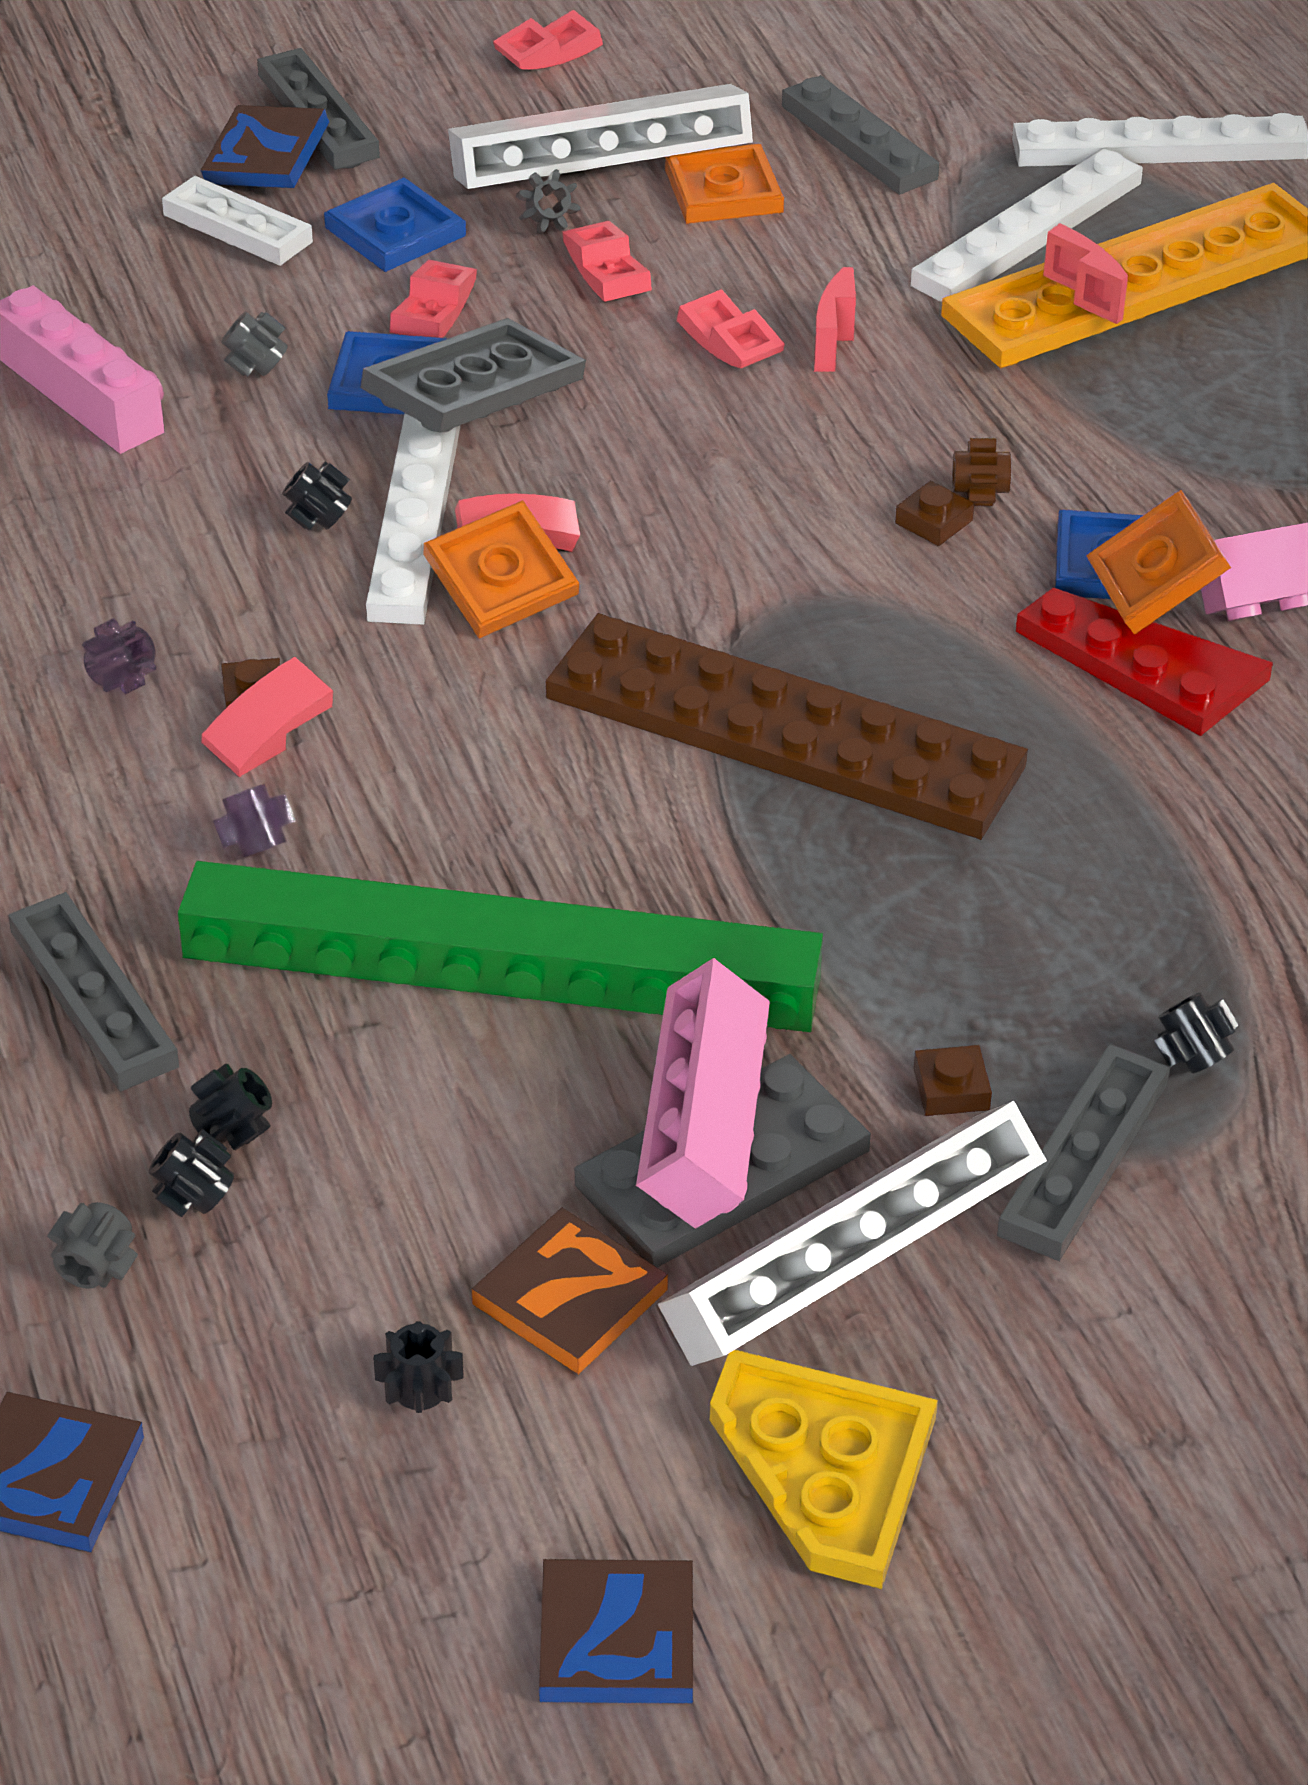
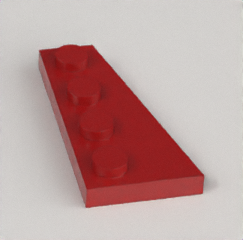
M1056 588L1050 589L1017 614V633L1199 736H1202L1269 682L1271 678L1273 662L1156 622H1152L1134 634L1123 620L1118 609Z

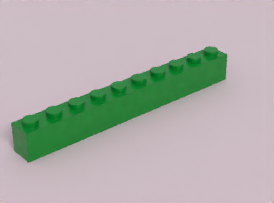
M196 861L178 910L182 956L187 959L663 1015L667 988L715 958L770 1001L767 1019L768 1028L802 1032L812 1031L821 979L823 933L205 861Z

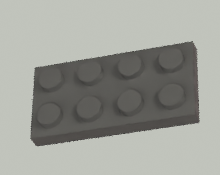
M505 318L363 368L360 388L381 399L385 406L400 410L420 421L424 428L441 433L448 432L454 427L475 419L485 418L489 414L507 407L522 404L528 399L547 392L556 391L560 387L583 379L586 360L513 320Z
M788 1054L761 1068V1085L757 1096L753 1127L754 1138L751 1144L747 1173V1191L744 1200L732 1211L721 1213L695 1229L637 1187L636 1181L644 1131L574 1167L575 1186L641 1258L658 1268L869 1152L871 1133L791 1054Z

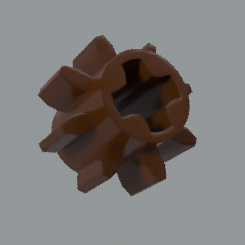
M970 438V441H968V451H954L953 492L967 493V499L972 501L974 506H993V503L996 502V493H1009L1011 454L1010 452L996 451V438Z

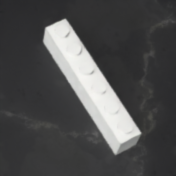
M732 84L448 129L454 178L467 189L529 179V176L534 172L539 174L540 177L549 176L555 169L559 170V173L562 174L753 142L749 93Z
M1014 1101L973 1117L658 1303V1306L691 1366L725 1356L1047 1160Z

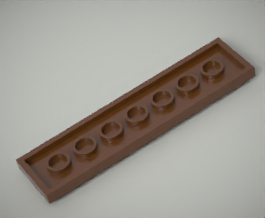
M600 613L596 614L546 679L547 699L980 840L984 837L1015 786L1027 762V748Z

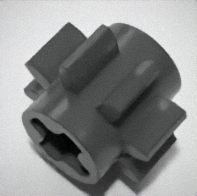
M557 169L551 172L548 180L544 182L540 175L534 172L529 176V182L534 189L531 191L520 190L516 193V197L519 200L526 201V211L520 215L519 219L522 221L531 218L537 222L538 234L545 232L548 224L551 222L554 223L559 231L566 229L568 225L563 215L565 213H577L581 208L578 204L571 202L570 193L576 189L577 184L572 183L566 186L560 182V173ZM554 194L558 202L552 207L553 209L546 208L542 210L538 201L544 195Z
M245 311L232 324L221 341L222 344L231 350L224 361L243 376L246 375L248 377L253 369L262 376L267 375L288 348V345L278 338L285 330V327L267 312H260L255 319Z
M101 1202L91 1203L88 1206L84 1203H79L73 1214L63 1211L47 1236L57 1244L51 1253L56 1271L69 1283L85 1289L95 1288L98 1285L106 1288L112 1277L122 1280L138 1256L129 1247L135 1238V1234L132 1232V1225L128 1218L117 1208Z

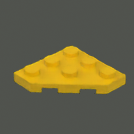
M739 1350L731 1351L728 1353L710 1401L709 1421L810 1571L882 1589L936 1420L938 1400Z

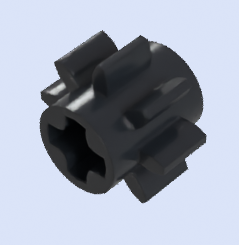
M326 461L323 462L319 469L306 462L293 475L282 492V495L292 502L285 513L304 529L311 530L316 522L325 530L329 529L343 515L352 501V497L342 490L350 479Z
M1201 992L1196 993L1170 1007L1158 1017L1166 1030L1158 1034L1159 1037L1153 1041L1169 1067L1183 1061L1190 1072L1194 1074L1219 1062L1234 1051V1047L1227 1036L1236 1032L1234 1029L1239 1024L1224 999L1210 1006Z
M225 1063L219 1069L210 1071L191 1086V1090L199 1100L190 1106L189 1116L198 1133L203 1129L221 1144L228 1141L231 1148L236 1151L244 1144H249L271 1127L263 1114L271 1109L272 1097L266 1084L252 1070L240 1068L234 1073L229 1064Z
M203 1129L200 1130L193 1141L182 1133L175 1134L160 1149L149 1168V1174L159 1181L152 1190L157 1195L155 1199L179 1217H183L191 1205L202 1214L208 1213L224 1197L234 1179V1173L224 1166L231 1158V1154L227 1152L228 1148Z
M416 1321L414 1324L400 1328L396 1333L391 1331L385 1333L387 1353L376 1354L373 1360L375 1381L385 1383L386 1402L392 1404L398 1401L404 1407L415 1410L416 1413H422L423 1410L430 1409L441 1401L451 1402V1381L464 1378L463 1353L452 1351V1332L450 1330L439 1332L431 1325Z

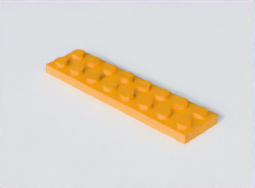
M1271 183L1097 244L1108 252L1128 275L1123 320L1118 324L1074 305L1075 290L1043 276L1045 262L942 298L941 316L1001 369L1175 305L1186 303L1189 300L1211 292L1225 289L1236 283L1266 274L1297 261L1308 259V208L1277 184Z

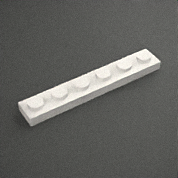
M1278 113L1268 117H1245L1231 114L1223 118L1179 116L1175 119L1149 120L1144 117H1132L1127 120L1112 121L1084 118L1073 122H1051L1049 120L1037 119L1029 123H1014L1012 141L1019 167L1078 165L1103 148L1117 152L1123 158L1133 163L1308 159V129L1303 116H1294L1288 113Z
M1103 148L912 268L911 286L942 302L944 297L989 282L1047 244L1048 231L1059 223L1072 229L1141 184L1143 167L1123 158L1117 152Z
M406 413L404 414L366 602L367 622L423 625L425 623L434 570L423 555L424 543L441 535L460 426L454 427L448 432H434L424 428L420 421Z

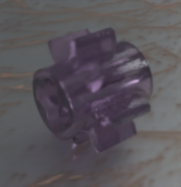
M113 618L95 627V637L82 644V647L86 650L84 653V667L89 677L98 685L103 686V691L105 692L120 687L123 693L127 694L146 685L144 675L155 671L157 668L153 663L156 656L155 645L149 634L142 628L137 627L136 622L133 620L119 626L118 622Z
M265 784L223 799L222 803L227 815L213 820L223 848L238 844L243 858L287 842L282 827L296 821L286 794L270 798Z

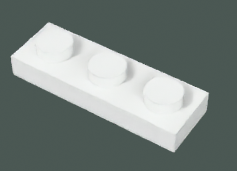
M193 176L162 198L164 216L280 266L313 242L312 225L197 176Z

